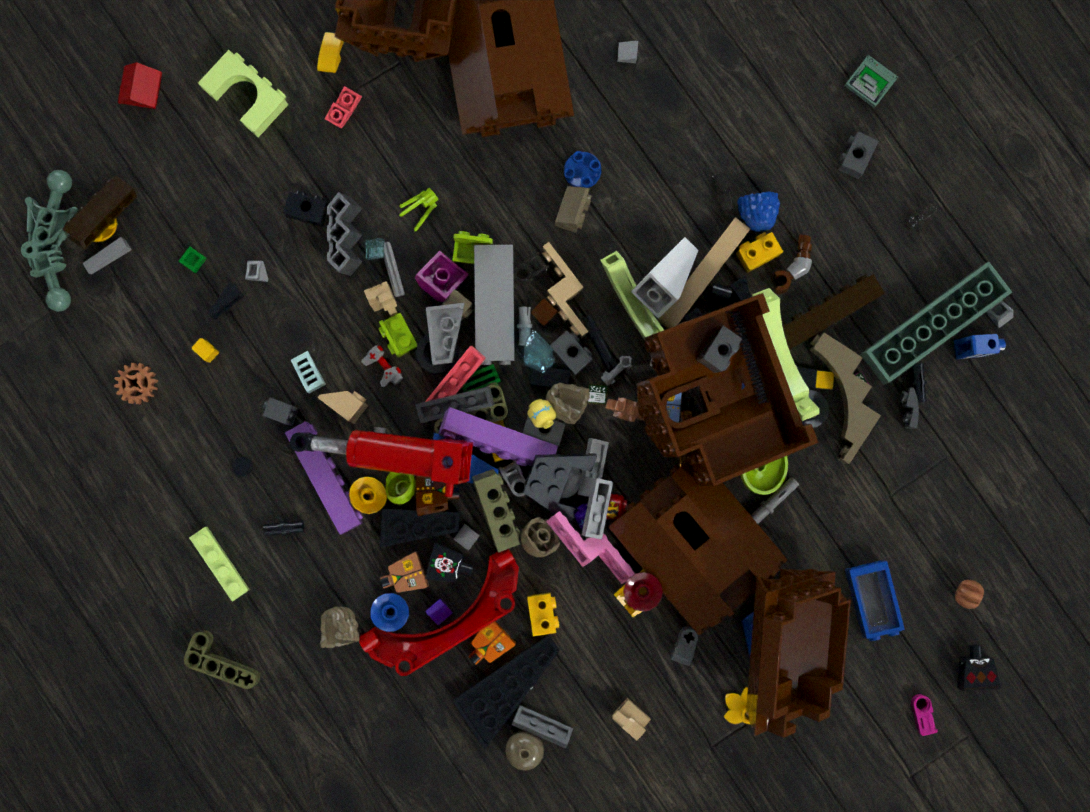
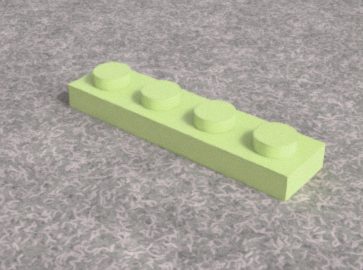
M208 527L202 528L189 537L231 601H235L250 590Z

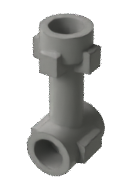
M621 356L619 358L620 362L609 373L605 371L602 374V381L607 386L616 382L614 378L623 369L629 370L632 367V358L630 356Z

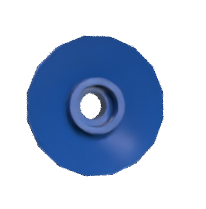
M385 593L377 597L370 610L374 625L386 632H394L402 628L409 617V607L406 601L400 595L394 593ZM389 608H392L394 610L393 615H389L387 613V610Z

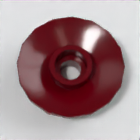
M645 572L636 573L629 577L623 590L624 598L628 605L634 610L642 612L655 608L661 601L663 594L662 585L659 580L652 574ZM642 587L645 588L646 593L640 594L639 589Z

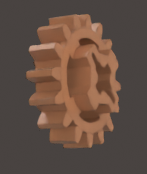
M131 363V368L124 365L125 371H118L121 376L115 377V380L119 382L114 387L119 388V391L116 393L117 395H123L121 400H128L130 404L136 402V404L140 405L142 400L148 402V396L154 397L152 390L158 389L154 386L158 380L153 379L156 373L150 372V367L146 366L144 368V364L139 363L137 366L136 363ZM135 371H140L139 373L137 372L135 375L130 374ZM132 380H136L141 388L135 387L136 384ZM137 392L143 393L139 396H133L136 395Z
M622 397L618 398V401L608 399L605 408L614 412V417L629 422H635V419L644 420L639 415L638 402Z

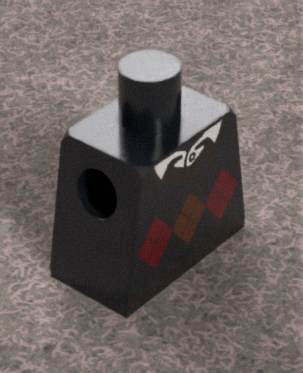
M969 645L970 656H963L959 659L957 688L962 691L1001 689L993 657L982 655V645Z

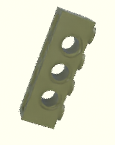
M494 469L472 476L471 478L497 551L501 552L520 545L518 538L521 537L518 526L514 527L512 520H515L512 509H508L507 503L509 498L506 491H502L501 485L504 483L500 473L496 474ZM496 489L494 495H487L489 490ZM496 507H502L499 513H493ZM503 524H507V525H508L505 530H503V531H500V530H499V528H500L501 525H503Z

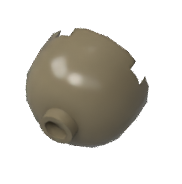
M537 517L529 521L523 528L521 544L529 555L546 557L557 550L560 542L557 534L546 522L548 519L543 520L539 519L541 517Z
M524 730L516 731L506 743L505 752L507 760L518 770L527 771L535 768L540 764L544 755L542 739Z

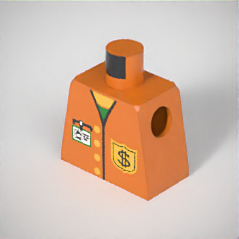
M495 621L477 633L471 642L476 649L468 657L476 665L483 658L491 663L514 647L516 642Z

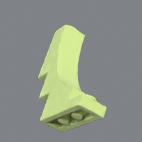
M768 288L752 294V297L761 293L765 296L770 312L763 314V318L800 418L804 421L818 415L819 408L809 398V388L802 379L790 354L782 327L780 298Z

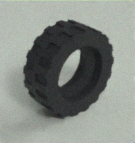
M426 334L423 339L421 338L420 343L417 344V361L430 374H446L457 363L459 358L457 345L452 363L432 365V361L428 357L430 349L429 334Z

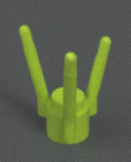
M430 188L426 191L423 190L417 196L400 205V208H403L413 203L401 212L399 216H404L419 204H422L425 208L429 206L414 228V231H417L431 211L437 207L435 202L439 199Z

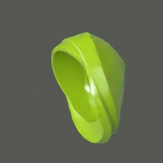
M390 472L386 478V495L389 501L394 504H404L412 499L416 490L414 476Z

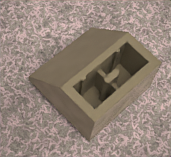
M567 186L555 226L577 233L578 228L582 229L585 220V213L583 212L584 210L588 211L592 197L589 195V188Z

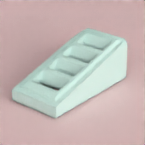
M308 351L291 360L307 393H311L326 385ZM307 358V362L301 364L300 366L298 365L299 361ZM308 365L311 366V368L305 370L304 372L301 371L302 368ZM312 371L314 372L313 375L309 376L308 378H305V375ZM317 378V381L310 385L308 384L309 381Z

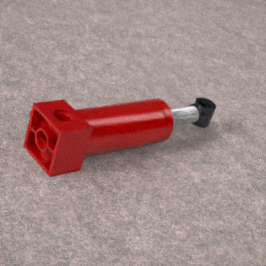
M354 430L349 440L318 437L310 432H299L292 435L290 446L297 452L322 451L345 454L347 463L351 467L431 477V481L446 483L445 497H452L454 484L469 481L473 442L454 439L433 440ZM302 437L305 439L304 446H302L301 444Z

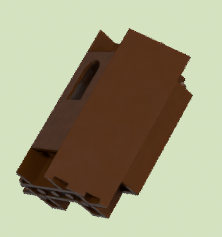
M336 0L335 9L338 13L335 38L377 57L379 53L388 54V52H391L401 57L411 55L414 62L445 56L448 55L457 0H416L412 23L407 29L395 27L394 25L397 0Z
M457 0L448 55L462 135L481 132L482 137L499 135L502 128L536 123L537 128L556 125V119L574 116L554 0ZM507 11L511 18L515 45L496 48L491 17L494 13Z
M686 461L681 466L676 464L670 469L669 472L671 474L667 478L662 476L654 483L656 486L651 491L645 490L639 496L641 499L636 504L631 502L624 508L626 512L608 527L641 568L659 580L662 585L663 594L696 633L700 635L709 627L712 628L720 623L727 615L730 617L734 614L733 610L756 591L757 576L766 579L773 578L780 570L779 567L788 559L723 483L715 486H699L693 477L694 470L692 465ZM679 512L689 513L709 536V539L695 551L673 524L674 516Z
M780 569L779 579L769 580L759 576L756 578L746 714L749 716L751 728L754 729V736L768 731L785 738L796 733V724L788 721L804 716L820 722L830 717L832 694L843 690L851 599L845 598L841 594V587L835 586L836 572Z

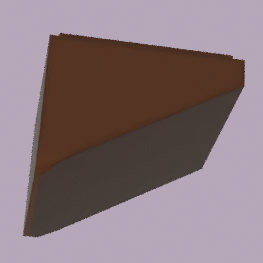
M543 298L531 314L545 326L557 314V310Z

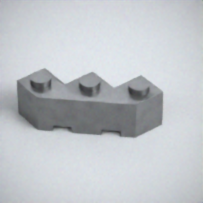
M338 192L327 206V215H329V225H327L329 252H327V261L339 273L351 276L362 263L351 250L362 236L351 224L362 208L350 196Z

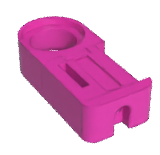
M922 694L915 695L911 700V706L918 733L922 736L937 733L938 729L935 728L930 699ZM920 698L926 701V706L923 709H918L916 706V702Z

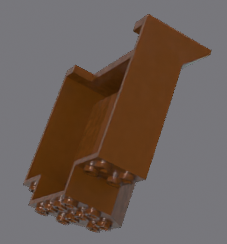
M763 293L644 337L645 348L652 357L651 364L658 375L637 383L639 415L641 418H644L647 435L651 437L664 457H679L686 454L687 461L694 470L693 477L699 486L718 485L819 443L812 424L803 425L763 318V314L770 312ZM741 311L738 315H742L740 317L743 318L741 322H744L742 326H746L742 330H747L745 333L748 334L746 337H749V339L746 341H750L749 344L752 345L750 348L753 349L751 352H754V354L751 356H755V363H757L755 367H758L756 371H760L761 377L759 378L762 379L760 382H763L761 386H765L763 389L766 390L764 393L767 394L765 397H768L766 401H769V403L758 404L763 399L757 400L760 396H755L760 392H754L759 388L754 389L753 387L756 385H752V383L756 381H750L755 377H749L752 374L748 373L751 370H747V368L751 366H746L750 362H745L747 359H744V357L747 355H742L746 352L741 351L743 348L740 347L731 356L728 368L722 372L714 373L696 360L715 327L724 325L736 335L738 334L735 332L738 329H734L737 325H733L736 321H732L734 318H731L733 314H730V312ZM721 346L718 347V352L720 355H722L723 349ZM698 386L707 412L679 423L673 421L666 409L668 399Z

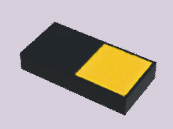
M797 367L809 389L834 390L835 376L832 371Z

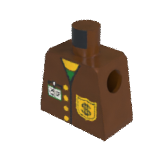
M415 475L417 516L448 510L449 499H459V487L453 488L452 497H445L446 483L431 481V477Z

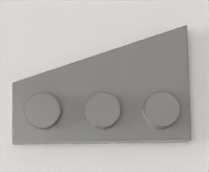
M465 303L426 307L432 365L453 362Z

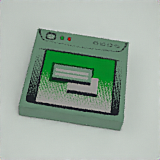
M868 55L844 86L875 108L898 76Z

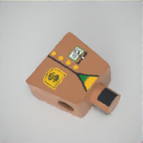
M418 551L388 566L390 574L380 577L383 588L394 585L397 593L423 589L429 586L428 580L425 579L426 575Z

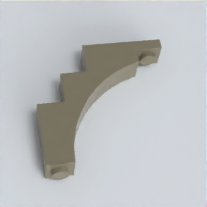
M823 332L820 335L816 334L812 339L810 351L817 355L832 371L840 388L844 406V423L840 438L847 442L848 446L845 445L840 451L841 457L839 460L844 464H850L881 415L862 403L872 386L853 375L863 357Z

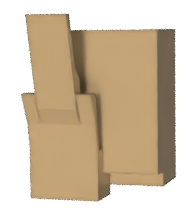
M387 282L364 290L374 312L384 308L385 311L388 310L391 317L398 314L395 309L397 302Z
M629 698L612 715V719L636 741L646 731L644 727L651 720Z

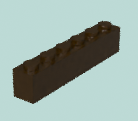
M866 274L856 279L857 284L852 287L850 284L840 289L841 293L836 296L832 293L824 298L825 302L818 305V303H815L807 308L809 312L802 315L800 312L791 318L792 322L786 325L783 322L782 327L789 350L884 295L885 292L874 274L869 277Z

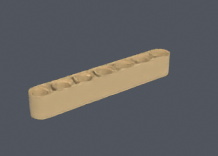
M736 217L686 281L680 298L657 319L659 323L667 329L678 325L749 232L750 228Z

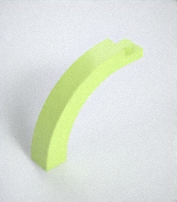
M615 251L601 259L600 261L613 288L642 337L644 338L663 331L664 329L653 313L631 292L637 285L630 274L624 258Z

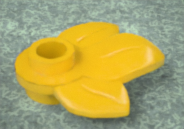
M748 687L744 688L741 695L736 693L725 695V701L730 710L726 712L724 718L732 724H739L741 722L750 724L749 717L745 716Z

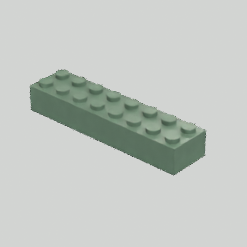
M987 262L860 355L883 385L887 384L1011 294L1012 291L991 263Z

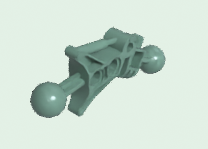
M54 170L47 177V185L51 190L47 208L41 207L31 197L25 198L27 205L28 241L22 245L21 254L27 258L29 266L32 268L31 276L35 278L45 277L49 289L45 297L46 304L51 310L59 312L66 310L71 304L70 294L60 287L56 275L57 272L62 271L66 267V264L62 263L64 258L60 257L62 255L60 245L66 239L62 229L65 223L78 213L79 208L72 207L67 210H59L63 193L68 192L72 187V179L66 171Z

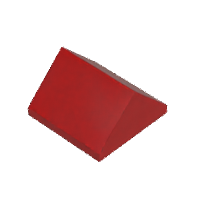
M137 62L124 66L118 103L156 109L162 72Z

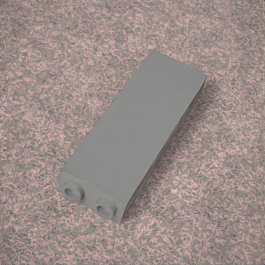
M474 245L476 350L486 357L481 365H492L491 361H499V365H511V361H515L513 245Z

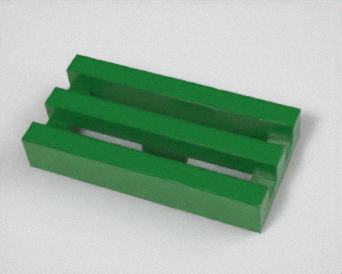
M494 364L475 371L470 379L492 370V373L466 383L462 387L463 391L467 392L468 387L494 376L495 380L472 390L486 387L489 383H500L501 381Z

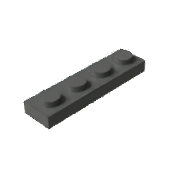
M490 386L418 403L416 404L420 423L443 418L449 407L466 413L491 407L495 404Z

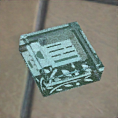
M384 239L366 240V259L384 258Z

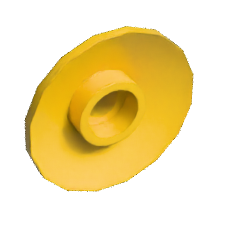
M362 477L353 482L350 487L349 499L353 507L361 513H376L386 503V489L377 479ZM363 495H368L369 500H365Z

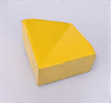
M200 338L192 346V350L209 363L219 354V351L203 338Z

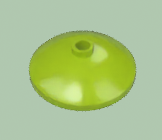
M785 456L740 475L744 485L756 494L766 495L775 492L786 478L788 458Z

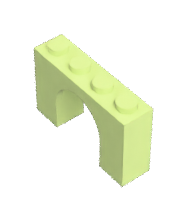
M228 50L198 84L216 101L230 86L237 82L245 81L254 84L257 87L256 102L240 121L254 135L259 137L288 106L285 100L286 96L279 89L275 91L268 79L265 77L261 79L257 75L259 72L252 65L246 66L243 63L245 60L237 52L233 54Z

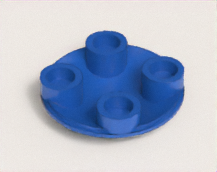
M576 151L567 159L564 165V176L567 182L573 187H592L601 176L600 161L591 153Z

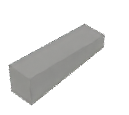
M120 237L85 261L83 265L89 274H93L132 249L127 241Z

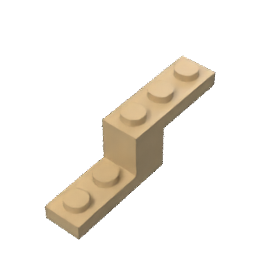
M548 242L543 246L544 252L542 255L547 262L551 261L555 265L553 269L556 274L564 278L547 290L549 295L547 299L553 306L557 305L560 309L558 313L564 321L568 320L572 325L570 327L571 331L576 336L579 335L583 338L588 334V330L567 304L569 300L583 291V286Z

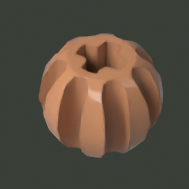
M964 580L956 590L955 600L964 608L975 609L983 598L984 589L976 581Z

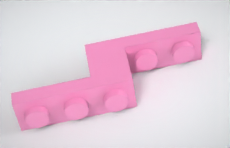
M560 511L546 521L582 567L599 555L621 584L625 583L629 577L635 574L631 566L625 562L619 551L612 546L604 533L602 539L587 537L583 541L580 534L574 530L568 519Z

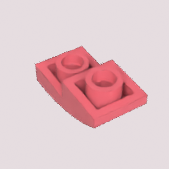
M344 86L336 103L333 102L325 119L342 129L362 96Z

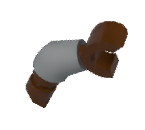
M799 234L797 248L799 253H797L793 263L786 271L774 272L776 279L783 278L786 282L783 286H777L775 293H786L791 285V280H796L809 272L812 264L811 255L809 254L812 250L810 236Z

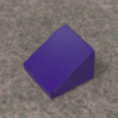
M442 598L425 611L437 625L441 624L453 613Z

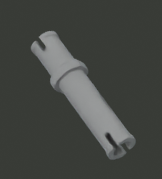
M793 477L788 479L766 501L763 500L761 502V506L751 514V517L759 524L769 513L772 514L774 512L773 509L799 486V483Z

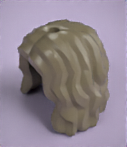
M558 383L554 384L548 391L546 400L550 402L555 410L557 419L563 420L567 424H575L587 407V401L590 399V389L578 387L574 384Z
M333 607L322 614L320 628L322 633L321 648L340 647L360 640L357 630L358 622L350 608Z

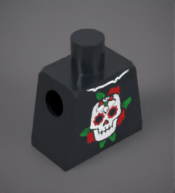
M436 542L434 543L425 579L457 582L460 574L471 577L473 565L463 563L464 554Z

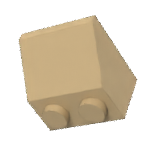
M343 391L321 394L318 397L343 418L354 424L368 407L364 403L367 399L355 391L353 393Z

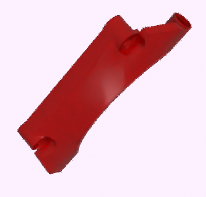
M510 549L501 552L497 551L489 557L488 572L481 592L469 609L459 618L439 629L416 634L386 632L374 627L359 636V644L366 653L368 652L371 659L390 668L395 666V670L399 675L407 676L511 612L515 606V599L512 593L517 590L519 566ZM504 598L510 599L512 602L511 607L503 608L501 600ZM407 661L410 664V669L407 671L402 670L400 663Z

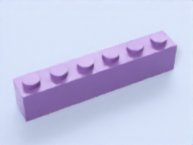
M451 407L445 412L438 433L443 435L445 439L473 442V446L480 448V451L495 453L501 459H512L521 466H531L535 455L556 454L558 448L554 444Z
M303 422L285 432L289 442L295 433L310 432L315 435L318 434L315 426L308 422ZM303 437L301 438L302 446L305 445V439ZM295 451L339 534H344L362 524L361 519L363 515L351 504L349 491L346 492L343 487L345 482L342 476L336 474L334 470L336 465L332 458H328L326 453L322 451Z

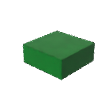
M189 246L179 262L194 273H197L207 258Z

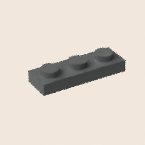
M519 705L512 723L517 728L563 748L567 747L573 728Z

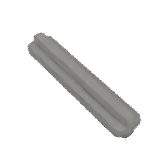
M384 242L383 257L395 297H400L405 293L390 242Z

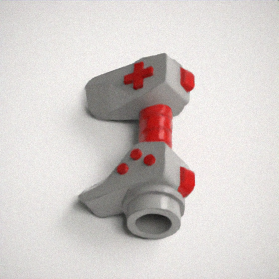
M374 346L368 351L361 362L365 366L376 361L385 370L380 382L381 387L387 386L390 382L394 385L398 384L403 379L401 370L396 366H390L383 357L384 351L381 346Z

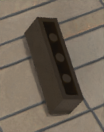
M116 175L109 179L104 187L95 193L91 200L85 206H82L72 219L65 223L62 230L66 237L83 250H86L136 199L137 196L134 188Z

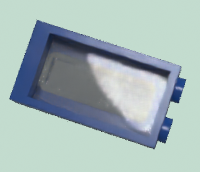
M880 560L845 569L862 637L869 639V641L881 639L880 636L882 635L896 636L899 635V631L905 630L887 561Z

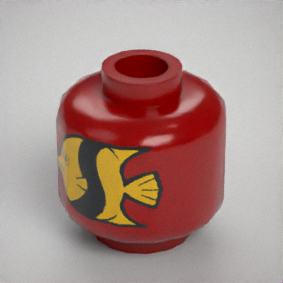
M611 494L606 519L617 520L626 512L624 508L627 506V500H624L622 495Z

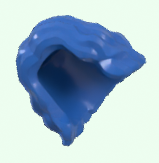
M763 192L750 194L737 200L740 216L752 231H769L774 226L780 206L778 193Z

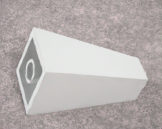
M684 237L631 291L658 319L680 298L698 249Z

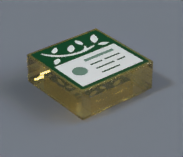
M588 384L590 399L587 401V404L606 405L607 385Z

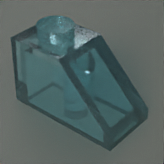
M533 330L525 343L524 365L545 373L548 367L551 368L555 359L553 357V348Z

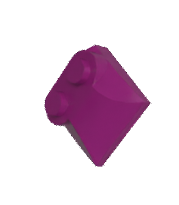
M439 251L416 274L415 279L418 285L435 300L444 302L453 290H456L469 274Z

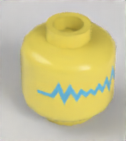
M537 399L529 405L527 414L535 427L547 429L554 424L553 420L556 418V412L549 401Z

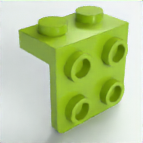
M459 231L453 237L455 241L453 262L474 264V245H493V239L489 238V235L486 234L470 236L469 232Z

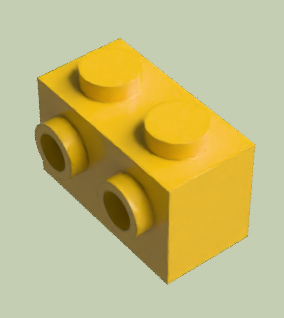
M764 232L758 235L756 241L751 244L747 241L740 245L736 255L746 273L780 256L783 250L772 232L769 234Z
M551 593L527 596L533 636L556 633V628H559L558 616L553 614V609L556 608L555 597H551Z

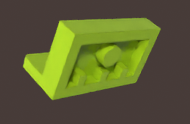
M401 313L385 321H379L381 327L378 329L383 338H388L390 343L387 346L392 355L396 354L400 357L417 348V342Z

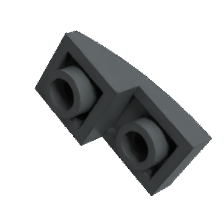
M910 387L902 391L900 402H902L901 408L908 409V412L906 411L903 417L904 428L916 429L919 417L918 399L915 389Z

